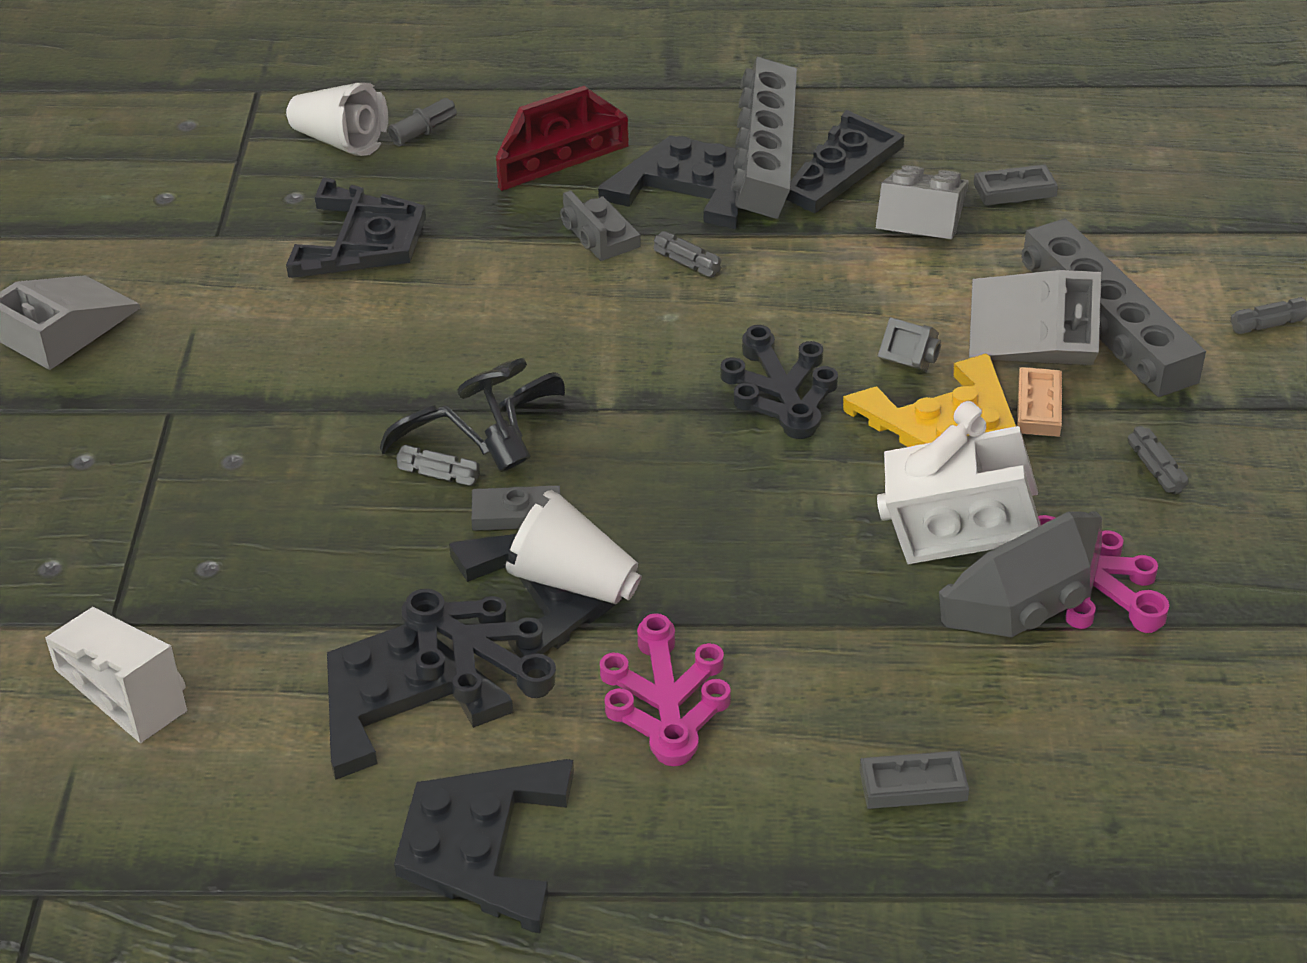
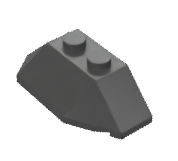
M1091 511L1090 513L1067 512L986 553L966 569L954 585L948 584L939 591L941 622L948 628L1013 637L1027 629H1034L1040 626L1046 619L1067 608L1077 607L1091 596L1102 548V517L1097 511Z

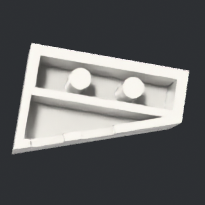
M91 607L45 637L55 670L140 744L187 711L183 690L186 686L183 678L177 671L171 645L94 607Z

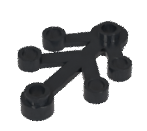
M764 325L750 326L742 336V354L749 360L760 361L768 377L745 370V362L739 358L730 357L724 359L721 362V380L727 384H739L734 388V405L741 410H753L779 419L784 433L791 438L806 439L811 437L821 424V412L818 407L828 393L837 389L838 372L829 366L818 367L823 362V346L815 341H807L799 346L798 361L790 372L786 374L774 352L775 337L770 329ZM818 367L813 371V387L800 400L797 390L813 368ZM759 391L779 397L782 403L759 397Z
M419 589L412 592L403 604L402 620L404 624L410 629L418 631L419 652L416 655V674L420 678L429 681L436 680L445 672V656L437 649V631L453 641L456 674L453 677V696L457 701L472 703L477 701L482 695V678L476 672L474 654L515 677L519 689L530 698H542L553 689L556 665L550 657L543 654H530L520 658L494 642L514 640L520 648L534 649L540 646L543 641V625L539 620L527 617L517 622H505L506 603L503 599L489 596L477 601L445 602L439 592L432 589ZM478 618L480 624L464 625L457 620ZM469 685V686H473V687L464 688V687H462V686Z

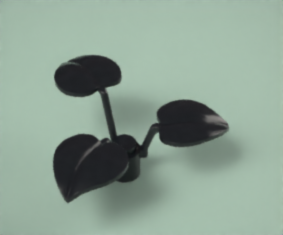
M524 358L507 361L494 367L492 370L471 377L457 389V393L462 399L484 391L496 424L484 431L487 436L485 440L448 406L437 408L436 405L409 414L392 424L383 435L380 450L384 455L394 442L412 430L437 418L448 417L479 446L483 455L491 453L500 472L507 471L531 457L522 440L523 435L518 427L515 407L545 396H564V381L560 374L556 372L543 375L517 389L511 396L497 404L492 392L493 386L516 376L527 366ZM507 411L509 422L503 419L501 412Z

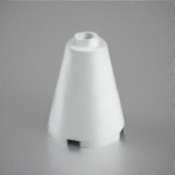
M358 82L296 95L290 100L286 115L290 126L294 130L350 154L365 156L372 154L381 145V142H377L380 133L387 130L388 108L385 97L381 92L375 91L373 84Z
M552 490L546 491L543 496L549 499L548 503L544 507L535 503L512 543L510 551L518 556L515 565L506 562L507 572L519 578L617 604L622 597L630 600L642 578V575L636 573L638 562L560 494Z

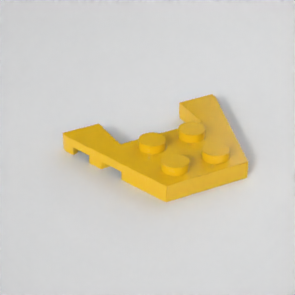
M987 353L954 363V378L962 385L961 387H957L953 392L937 397L921 398L914 404L897 408L877 386L843 396V410L847 414L854 417L859 413L869 419V426L879 432L888 429L898 434L899 443L907 447L932 443L950 425L957 426L958 424L954 421V412L961 403L966 401H972L982 410L980 417L986 421L985 432L1016 427L990 356Z

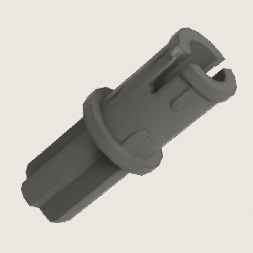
M444 98L424 109H414L413 114L389 125L388 132L392 141L400 147L421 134H431L433 128L456 116L455 104L452 100Z

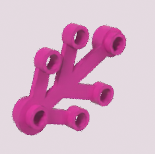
M1047 515L1038 516L1040 525L1055 519V517ZM1102 531V548L1093 586L1129 611V619L1137 630L1144 633L1157 631L1167 620L1169 610L1167 598L1153 590H1143L1135 593L1110 575H1128L1133 583L1147 586L1156 580L1157 561L1147 555H1138L1134 558L1120 557L1124 542L1122 536L1114 531ZM1088 597L1077 607L1067 608L1065 617L1067 623L1079 629L1090 627L1094 621L1095 604Z
M650 614L639 624L637 636L640 651L651 658L654 684L629 670L628 659L620 653L606 654L600 660V677L606 684L618 685L621 688L613 689L606 694L605 714L610 720L624 722L649 737L650 749L661 763L668 766H680L687 763L697 751L699 744L697 732L717 712L724 711L730 705L731 688L729 684L721 679L706 681L710 676L717 675L722 671L724 652L716 644L707 643L699 646L695 651V663L674 683L670 652L675 647V627L666 616ZM712 658V659H715V660H713V661H706V660H704V659ZM613 667H614V668H619V670H609V669H610V668H613ZM703 684L701 701L683 718H680L679 706ZM712 694H720V695H722V696H720V697H712V696H710V695H712ZM633 695L657 708L660 720L634 707ZM618 703L625 704V706L616 707L613 705Z

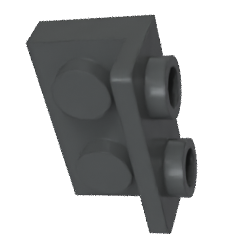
M571 190L563 193L564 207L561 208L560 214L564 226L568 230L571 229L578 236L584 248L590 249L600 261L641 247V235L604 197L582 203Z

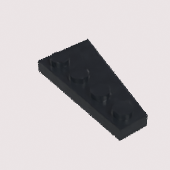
M845 110L841 116V123L831 128L828 132L827 141L823 145L819 144L813 151V159L810 162H805L790 181V191L786 200L813 213L818 212L904 148L905 135Z

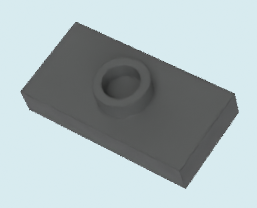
M1045 164L978 172L974 175V186L984 206L1057 197L1058 185Z
M560 486L472 489V530L520 529L535 503L542 507L548 503L549 499L543 496V494L550 490L560 494Z
M960 751L860 758L859 770L867 809L968 801L969 786Z

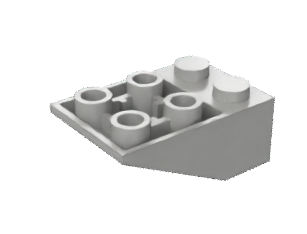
M903 165L902 169L895 170L881 184L875 229L952 239L956 234L969 180L960 179L961 173L939 170V173L936 175L923 174L924 168Z
M1055 270L973 279L969 358L987 353L991 360L1093 365L1099 353L1101 272Z
M86 275L17 281L0 292V343L51 370L139 310L140 304Z

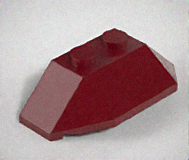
M585 85L519 107L496 155L498 188L503 191L629 147L628 116Z

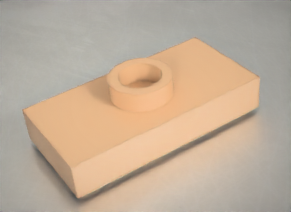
M1020 367L1017 426H1020L1022 434L1060 437L1062 427V371Z

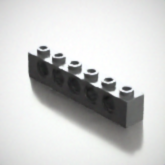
M756 57L752 69H745L740 89H743L738 108H741L737 121V128L740 129L735 142V148L738 150L733 163V169H736L731 184V190L736 191L735 207L778 219L790 191L797 68Z
M1066 218L1026 230L1024 248L1021 254L1022 262L1033 273L1055 270L1101 272L1099 339L1157 397L1200 383L1206 351Z

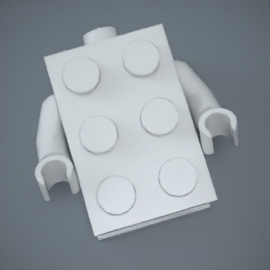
M966 401L961 403L954 412V421L958 425H950L932 443L884 452L885 493L877 495L879 514L882 521L892 520L907 564L993 550L1041 526L1032 497L1038 495V489L1020 426L985 432L986 421L980 417L982 410L972 401Z

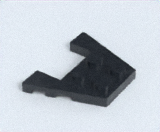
M670 135L602 183L598 188V198L604 197L609 203L630 207L643 186L710 199L704 208V223L736 229L738 207H735L736 191L731 190V184L736 169H733V163L738 149L726 147L720 143H706L691 140L685 136L676 137Z
M322 178L315 195L316 209L348 211L335 246L295 244L287 261L286 268L288 277L296 278L410 263L426 219L425 205L387 194H382L380 198L364 194V188L351 185L348 190L338 187L334 179Z
M517 534L450 543V557L466 581L469 582L505 568L506 562L515 565L518 555L510 551ZM519 578L545 615L537 619L543 625V641L540 646L534 649L520 648L514 640H509L508 644L515 655L520 658L530 654H544L551 647L559 649L570 640V633L584 622L588 624L593 623L616 604Z
M405 624L327 652L330 753L335 779L377 764L376 751L363 727L453 694V677L456 674L454 651L437 638V649L445 656V672L439 679L430 681L424 680L416 674V655L419 652L418 631L410 629ZM477 669L476 672L482 678L481 697L472 703L459 702L473 728L513 713L511 697ZM466 685V686H462V687H464V688H469V687H473V686Z
M563 759L416 782L394 861L396 876L451 899L458 895L480 904L482 912L497 918L504 914L521 921V928L534 933H541L549 894L548 882L500 877L498 872L514 804L526 803L567 808L574 775L573 760Z

